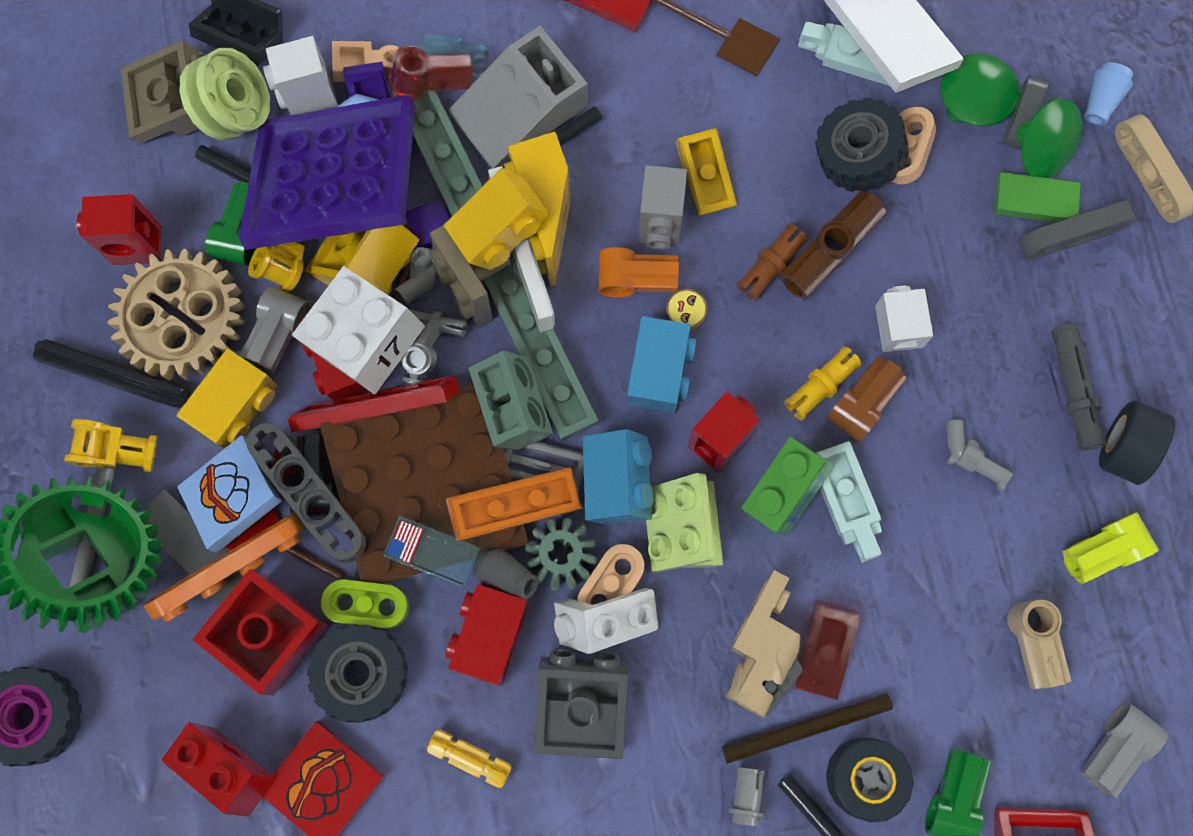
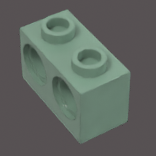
M503 350L468 368L494 447L520 450L553 434L528 357Z

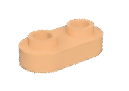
M911 107L898 115H901L904 121L908 139L909 153L908 158H905L904 162L905 164H910V166L899 171L896 174V178L891 181L893 183H911L917 180L924 171L936 135V125L932 113L923 107ZM915 130H922L917 135H911Z
M627 544L611 547L604 554L579 592L577 601L591 605L592 599L598 595L610 600L633 592L644 572V559L641 553L633 546ZM620 560H625L631 565V570L626 575H620L615 571V564Z

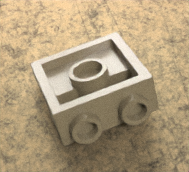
M181 40L121 68L129 139L141 144L169 131L183 136L199 129L184 109L179 93L180 76L186 65L206 54Z

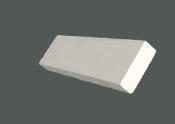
M500 166L488 170L489 179L503 167ZM529 238L523 239L512 252L539 332L553 329L555 325L554 311Z

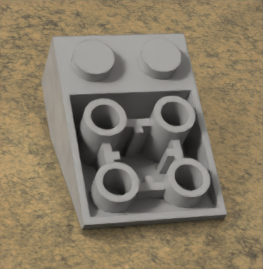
M540 25L508 46L448 110V114L491 169L502 166L510 160L508 146L548 134L589 106L588 83Z

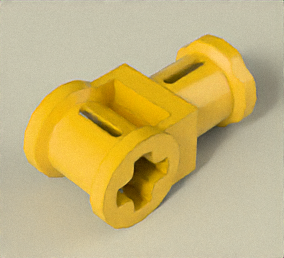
M292 242L257 248L251 258L248 275L255 279L263 277L274 282L284 292L292 291L303 271L302 256L305 246Z
M72 420L71 427L75 431L70 454L64 457L65 463L96 469H117V464L143 467L144 472L152 471L158 436L150 435L149 438L123 435L124 432L119 427H112L108 424L91 420Z

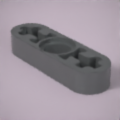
M1122 201L1038 228L1021 237L1018 242L1026 260H1034L1122 231L1133 225L1137 218L1129 201Z

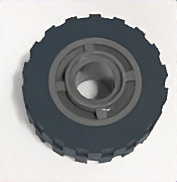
M863 98V100L856 101L854 99L848 101L845 105H839L834 108L830 115L827 114L823 119L822 126H819L817 130L818 138L815 140V147L824 174L828 180L831 179L835 186L838 188L843 187L846 191L862 190L869 192L870 189L876 188L877 190L884 187L885 183L894 180L896 174L902 171L905 166V158H908V139L904 121L901 115H897V110L893 106L889 107L881 100L874 101L871 98ZM861 143H869L865 147L855 148Z
M350 624L347 627L331 631L332 634L327 638L323 637L318 643L320 645L317 650L312 652L310 657L312 659L310 667H307V676H309L310 681L308 688L310 693H313L315 697L314 702L317 706L323 708L330 717L347 723L371 721L388 713L399 702L408 680L406 679L408 665L404 658L405 654L396 640L383 630L366 624L364 626ZM356 661L365 662L369 668V677L360 686H354L348 679V669Z

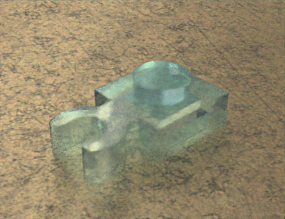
M423 34L418 66L420 76L458 80L460 70H466L471 76L480 77L486 71L485 64H477L473 61L479 57L489 58L488 46L482 43H475L467 48H463L462 37Z

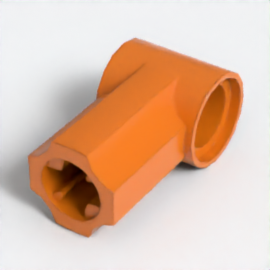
M623 247L605 248L599 252L598 292L603 296L624 298L633 295L635 292L675 293L678 290V255L635 254L631 249Z

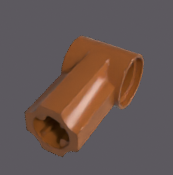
M878 356L863 373L852 390L848 389L826 418L860 443L883 414L881 410L907 377L895 363Z

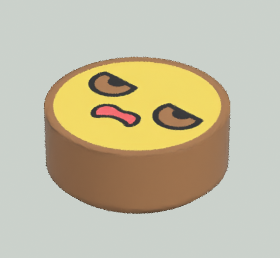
M682 289L671 295L666 307L667 320L691 324L690 332L698 329L704 323L707 314V303L700 293L691 289Z

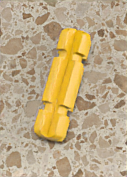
M437 729L434 732L427 747L429 754L441 760L445 756L449 758V764L477 778L483 775L487 777L485 782L497 788L504 786L511 772L512 766L510 763L498 757L494 761L489 758L490 753L460 738L456 742L452 740L454 735L442 729Z

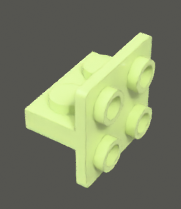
M695 473L652 486L654 501L651 506V520H646L651 570L653 572H662L676 568L716 567L723 565L714 481H707L704 473Z

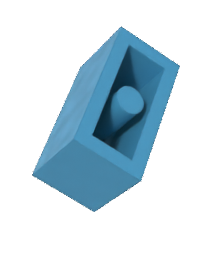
M641 316L627 392V406L675 414L677 402L686 403L690 378L682 377L684 362H693L696 339L689 338L691 324Z
M628 429L583 436L585 521L612 525L651 520V506L653 505L654 494L650 485L649 464L652 460V451L648 443V436Z

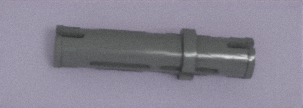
M1069 324L1057 327L1051 331L1056 346L1069 403L1065 406L1068 416H1072L1079 451L1102 448L1107 445L1098 411L1102 407L1100 399L1095 398L1094 390L1092 389L1079 326L1077 324Z

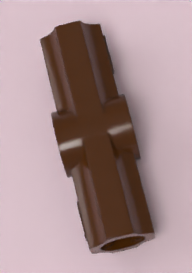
M861 190L832 221L822 226L818 236L781 273L779 279L783 282L785 288L795 297L806 301L836 268L844 264L848 255L886 216L887 211L883 207L882 201L871 192L867 193ZM835 240L841 245L842 250H831L824 241Z

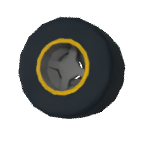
M1137 400L1129 402L1120 411L1106 435L1107 445L1101 448L1099 466L1102 470L1136 485L1147 482L1154 475L1168 452L1175 432V418Z
M876 738L851 739L842 744L829 759L826 771L828 791L835 804L848 815L867 822L887 821L901 813L910 800L914 785L911 767L903 753L891 743Z

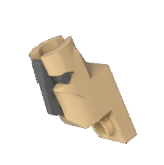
M773 570L768 575L729 650L744 657L745 660L743 663L738 662L731 688L726 697L762 718L774 710L803 671L796 658L800 648V635L770 618L772 612L777 615L781 613L791 592L784 589L790 578L776 570Z

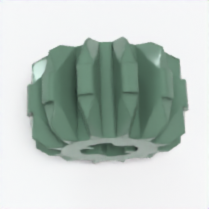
M570 518L564 519L562 530H557L554 520L549 519L547 520V527L550 531L548 535H545L538 528L532 531L534 537L541 543L540 545L526 544L525 550L530 554L539 556L528 560L526 566L528 570L543 567L536 575L538 584H542L552 575L551 590L558 591L561 578H566L568 588L573 590L576 588V583L572 575L577 573L585 581L590 577L589 572L581 565L592 566L597 564V557L584 553L594 549L596 541L595 539H587L580 542L585 536L587 528L581 525L573 534L570 533L572 528ZM563 544L565 550L570 547L573 552L567 555L568 562L566 564L559 565L558 559L552 562L550 557L555 554L554 547Z

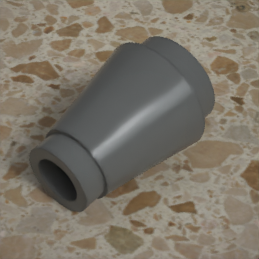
M487 548L480 553L475 561L473 574L482 586L525 600L529 599L538 587L537 576L533 575L502 548Z

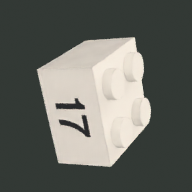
M343 266L293 332L292 336L375 395L424 329L425 325L407 307Z

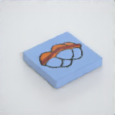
M242 435L177 486L206 549L214 553L219 552L282 501L274 484L249 453L247 438Z

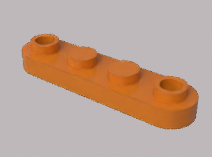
M296 513L290 514L160 592L143 604V607L152 620L162 617L164 622L172 620L189 608L185 603L199 593L203 599L210 597L227 585L224 578L239 570L243 576L250 568L256 569L265 562L262 555L275 547L281 553L300 542L303 538L299 532L305 528V525Z

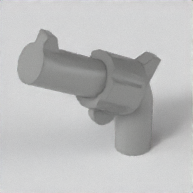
M962 420L947 421V440L951 455L946 463L948 465L956 464L970 473L977 471L996 482L997 489L1002 492L1013 473L984 457L985 452L979 449L977 441L969 440L965 444Z

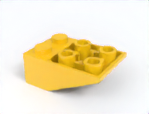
M554 131L508 146L510 162L504 163L505 169L525 178L550 213L540 223L538 231L529 237L541 275L546 274L550 286L556 285L571 203L568 166Z

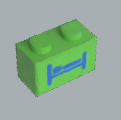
M789 437L741 509L773 532L787 536L835 465L799 441Z

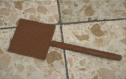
M655 0L656 3L725 38L726 40L718 51L717 56L756 77L780 40L778 37L741 18L738 19L731 32L669 0Z

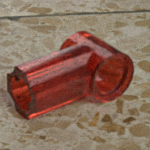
M402 46L394 54L389 87L394 95L403 96L410 94L412 100L418 99L424 91L469 89L472 84L470 57L465 55V53L427 54L423 49L416 46Z

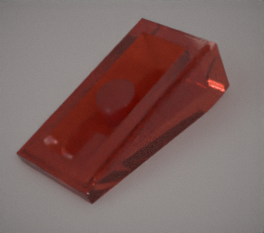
M815 600L800 661L803 671L796 680L795 689L838 700L860 620L856 610Z

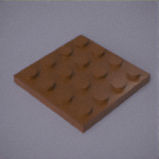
M473 383L459 386L460 391L444 403L338 424H332L329 421L320 423L340 503L362 530L366 538L364 553L356 560L361 582L384 584L428 572L425 569L386 554L400 520L425 529L411 563L429 570L475 559L487 548L508 550L529 544L524 524L456 542L446 499L513 482L504 448L494 447ZM354 534L349 536L350 540L354 537Z

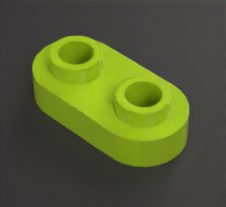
M337 580L327 586L321 597L323 613L331 621L340 624H357L359 626L366 624L380 629H393L401 625L409 613V601L405 593L397 587L387 584ZM345 595H350L353 599V604L350 609L343 611L339 605L340 599ZM393 600L395 610L391 615L385 616L381 611V606L385 601Z

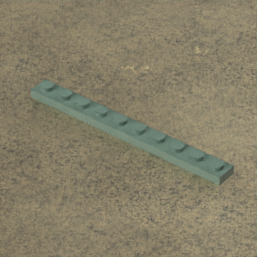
M428 77L394 92L393 95L397 97L410 94L413 100L415 112L412 136L451 216H453L482 187V184ZM511 251L509 256L511 265L484 279L483 282L518 354L528 357L543 405L561 442L599 425V420L554 330L550 329L539 332L513 252Z

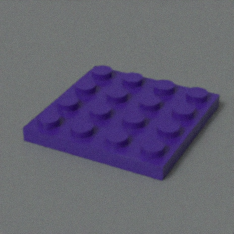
M410 94L266 120L258 129L239 233V241L245 250L404 225L415 105Z

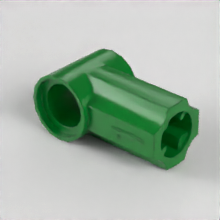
M243 181L241 183H234L220 222H214L208 230L205 241V251L208 256L249 266L257 248L245 250L239 241L249 183Z
M950 748L939 793L933 796L927 810L925 819V832L932 836H980L983 824V811L980 808L991 763L990 760Z

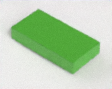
M1000 172L996 178L993 214L1054 223L1078 216L1081 183Z

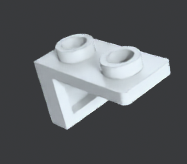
M644 588L595 605L570 598L554 602L556 614L554 629L559 638V643L587 654L658 629L655 595L652 589Z

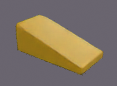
M717 128L678 138L675 144L682 168L687 169L686 180L698 216L737 206Z

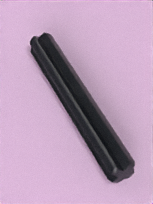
M47 339L37 341L34 346L35 350L32 356L37 362L176 409L183 407L190 394L187 386L157 376H150L148 373Z

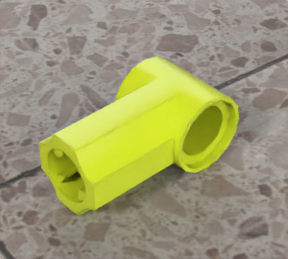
M1134 512L1101 528L1102 532L1070 546V548L1063 550L1062 553L1064 564L1070 575L1080 584H1083L1119 566L1126 567L1158 552L1159 549L1138 512Z

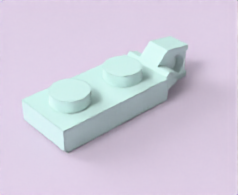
M805 22L798 47L816 52L815 57L823 60V66L890 86L844 26L826 23L824 26Z
M848 441L817 452L818 455L835 465L820 487L838 535L841 536L845 545L853 543L861 563L878 558L882 553L874 535L882 532L879 523L882 519L851 443Z

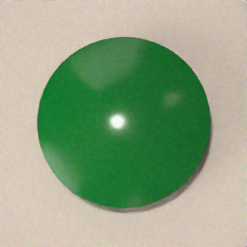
M969 54L963 56L964 59L960 67L943 74L940 91L942 100L947 108V116L955 123L965 122L975 126L1003 123L1013 112L1019 99V84L1014 72L1003 61L990 55Z
M1054 97L1041 107L1030 121H1024L1018 127L1016 141L1021 145L1022 164L1028 176L1054 177L1072 160L1082 135L1081 113L1073 102Z

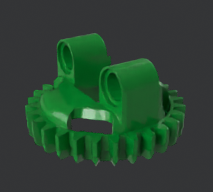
M70 475L66 486H59L52 477L49 483V490L46 491L34 483L31 490L32 498L18 492L15 499L17 507L4 505L2 509V517L4 519H0V596L12 594L8 598L6 608L12 610L22 604L24 606L22 611L23 621L28 620L37 613L40 615L39 628L43 629L51 619L58 620V631L63 632L68 621H73L78 632L86 633L95 627L98 629L103 628V623L110 619L118 622L125 608L133 612L137 605V600L134 596L144 599L147 597L149 587L146 584L155 583L157 572L153 569H158L161 564V556L156 554L161 550V540L153 539L157 536L158 525H146L150 521V510L137 513L140 505L139 498L130 502L124 501L126 489L122 488L116 494L109 492V480L105 481L101 488L93 487L91 476L87 477L84 485H76L74 477ZM79 497L81 498L80 504L95 506L103 509L106 503L111 506L110 515L99 517L94 514L78 512L71 506L72 498ZM20 534L22 542L18 555L13 561L11 551H14L16 540ZM82 534H85L107 568L64 589L46 561L75 547L80 543ZM135 558L134 567L131 572V575L125 581V578L129 571L130 561Z

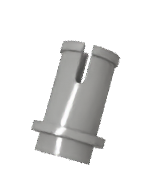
M737 767L733 809L729 808L728 813L733 814L732 823L759 827V818H764V813H760L765 771Z

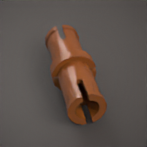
M788 223L768 249L763 248L757 255L759 260L736 283L737 288L744 293L753 282H756L747 294L749 299L757 301L760 294L774 277L781 275L787 268L786 263L808 241L806 234L801 230L792 242H788L798 229L797 226Z

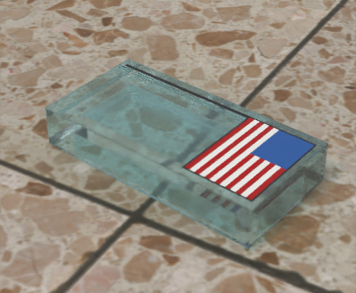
M399 515L383 557L464 589L481 547L465 540L456 542L455 536Z

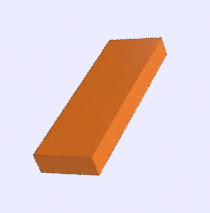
M571 467L446 499L456 542L582 508Z

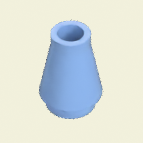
M1108 62L1104 63L1101 69L1094 73L1088 106L1084 114L1086 121L1098 126L1107 125L1110 116L1133 87L1132 77L1134 74L1131 69L1122 64Z

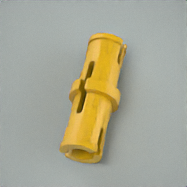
M843 346L821 369L815 368L808 375L809 380L790 398L784 401L786 408L790 413L796 409L797 412L794 416L801 421L804 420L806 415L826 397L832 398L838 391L837 386L862 366L859 357L854 354L849 359L848 355L852 350Z

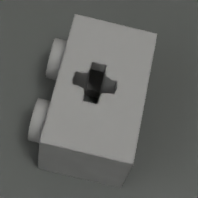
M645 165L640 210L639 243H645L648 247L659 250L668 249L670 246L678 247L687 169Z

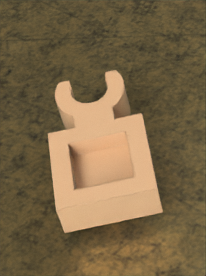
M332 41L333 82H345L343 67L382 61L387 78L400 77L398 46L387 45L379 50H372L371 41Z

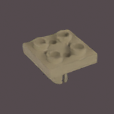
M444 226L430 232L433 249L428 252L435 264L433 269L444 287L450 285L456 297L454 302L465 320L472 317L478 328L493 321L488 293L481 284V281L501 269L509 267L511 265L510 259L508 258L506 262L492 270L469 264Z

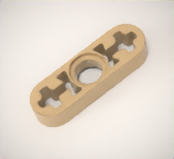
M1138 114L1118 123L1115 128L1117 143L1160 215L1169 223H1176L1193 215V190L1149 119L1144 115Z

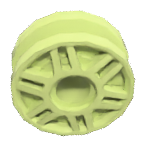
M218 48L186 65L180 76L179 93L184 109L192 122L206 135L217 140H232L245 132L257 129L265 123L270 112L268 87L258 67L245 54L233 48Z

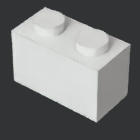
M313 36L265 48L269 65L263 66L264 74L270 90L275 91L281 109L288 108L291 115L338 106L331 75Z

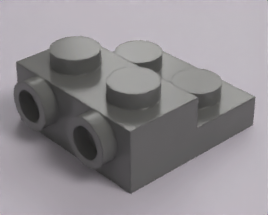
M553 650L550 652L549 657H541L538 671L534 753L623 759L628 662H620L619 655L609 652L596 653L593 660L576 659V653L570 650Z

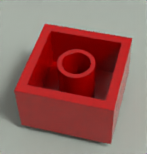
M250 568L192 640L259 695L274 696L329 625L267 575Z

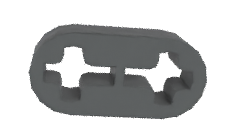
M1031 76L1026 78L1019 92L1017 105L1009 119L1002 144L1021 150V145L1016 141L1017 129L1022 122L1030 121L1041 108L1048 82Z

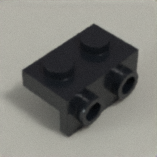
M211 0V5L189 23L190 37L217 49L233 48L245 54L256 66H259L267 58L265 48L283 43L282 11L260 0Z

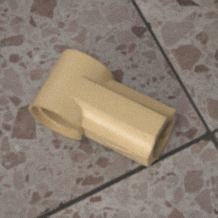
M1028 600L1015 603L1008 612L1007 622L1011 632L1017 636L1030 689L1051 688L1071 682L1059 635L1062 625L1059 609L1047 600ZM1032 609H1035L1040 616V625L1036 631L1028 623V615Z

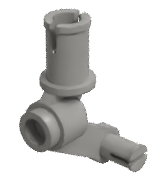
M414 309L410 310L418 319H423L421 322L425 327L417 341L410 346L401 359L403 368L410 374L402 375L401 380L405 381V385L431 380L427 379V373L435 367L437 362V354L432 348L433 344L441 333L464 337L466 330L454 328L451 325L465 328L467 327V320L445 317L444 312L436 310L433 314L415 311Z

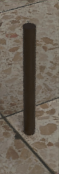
M884 693L722 746V753L726 764L893 710V705L889 695Z

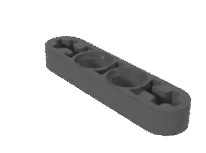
M261 423L255 426L247 437L249 453L330 557L342 563H350L359 559L366 547V538L362 530L292 440L275 424ZM267 435L272 439L276 438L273 442L274 446L284 456L278 461L267 450H261L264 447L261 440ZM292 465L302 466L305 477L301 484L296 487H286L283 483L284 471ZM323 497L328 499L330 503L329 514L322 520L315 521L310 519L308 515L309 504L316 498ZM342 516L343 520L336 522ZM336 524L345 535L350 536L354 534V537L350 540L353 548L348 552L342 548L335 550L339 541L333 532L327 528ZM327 529L325 533L322 535L321 531Z

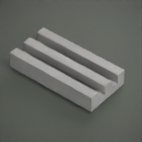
M535 442L522 448L578 463L576 470H571L579 496L581 483L584 478L582 453L540 442ZM504 448L508 466L509 463H514L548 473L566 468L513 454V449ZM509 468L512 480L514 481L537 476Z

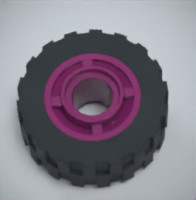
M16 667L12 671L0 673V762L2 765L21 767L44 764L49 762L50 758L61 755L64 752L63 749L67 745L72 744L76 738L74 737L75 732L81 725L79 719L80 713H82V704H79L77 690L72 688L71 682L66 677L59 676L58 672L36 667ZM30 705L33 709L34 717L31 724L25 728L21 723L20 717L23 709Z

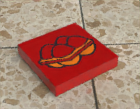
M316 721L274 772L273 776L276 779L263 798L307 836H339L385 776L323 723Z

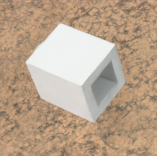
M904 285L890 288L886 293H883L875 305L883 352L924 348L933 337L925 289L911 290L910 286Z

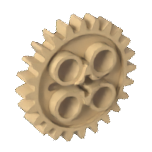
M168 249L165 251L164 261L160 262L151 254L149 255V267L145 268L139 263L134 264L138 273L135 278L126 274L122 276L128 286L126 289L114 288L113 292L121 298V301L108 305V308L118 314V316L108 320L107 323L115 330H119L111 336V339L118 345H122L118 352L127 359L131 358L130 364L139 370L144 368V371L153 377L160 371L161 376L171 381L175 371H177L180 377L188 380L190 368H194L198 373L204 375V363L209 360L215 365L218 361L216 354L219 351L224 353L227 348L230 349L225 344L228 339L240 340L241 337L233 330V326L245 324V320L235 313L245 308V304L236 298L242 291L235 283H232L233 276L227 270L222 271L223 267L217 260L214 259L208 263V258L202 252H199L193 259V256L187 249H183L179 259H177ZM181 281L179 289L168 294L170 286L175 282ZM156 294L175 310L182 314L184 313L192 322L204 328L205 333L199 335L178 318L170 315L161 306L149 299L150 295ZM213 303L212 309L208 314L199 316V311L204 305ZM150 313H155L152 322L142 326L144 318ZM187 335L185 343L181 347L173 349L175 340L179 336Z

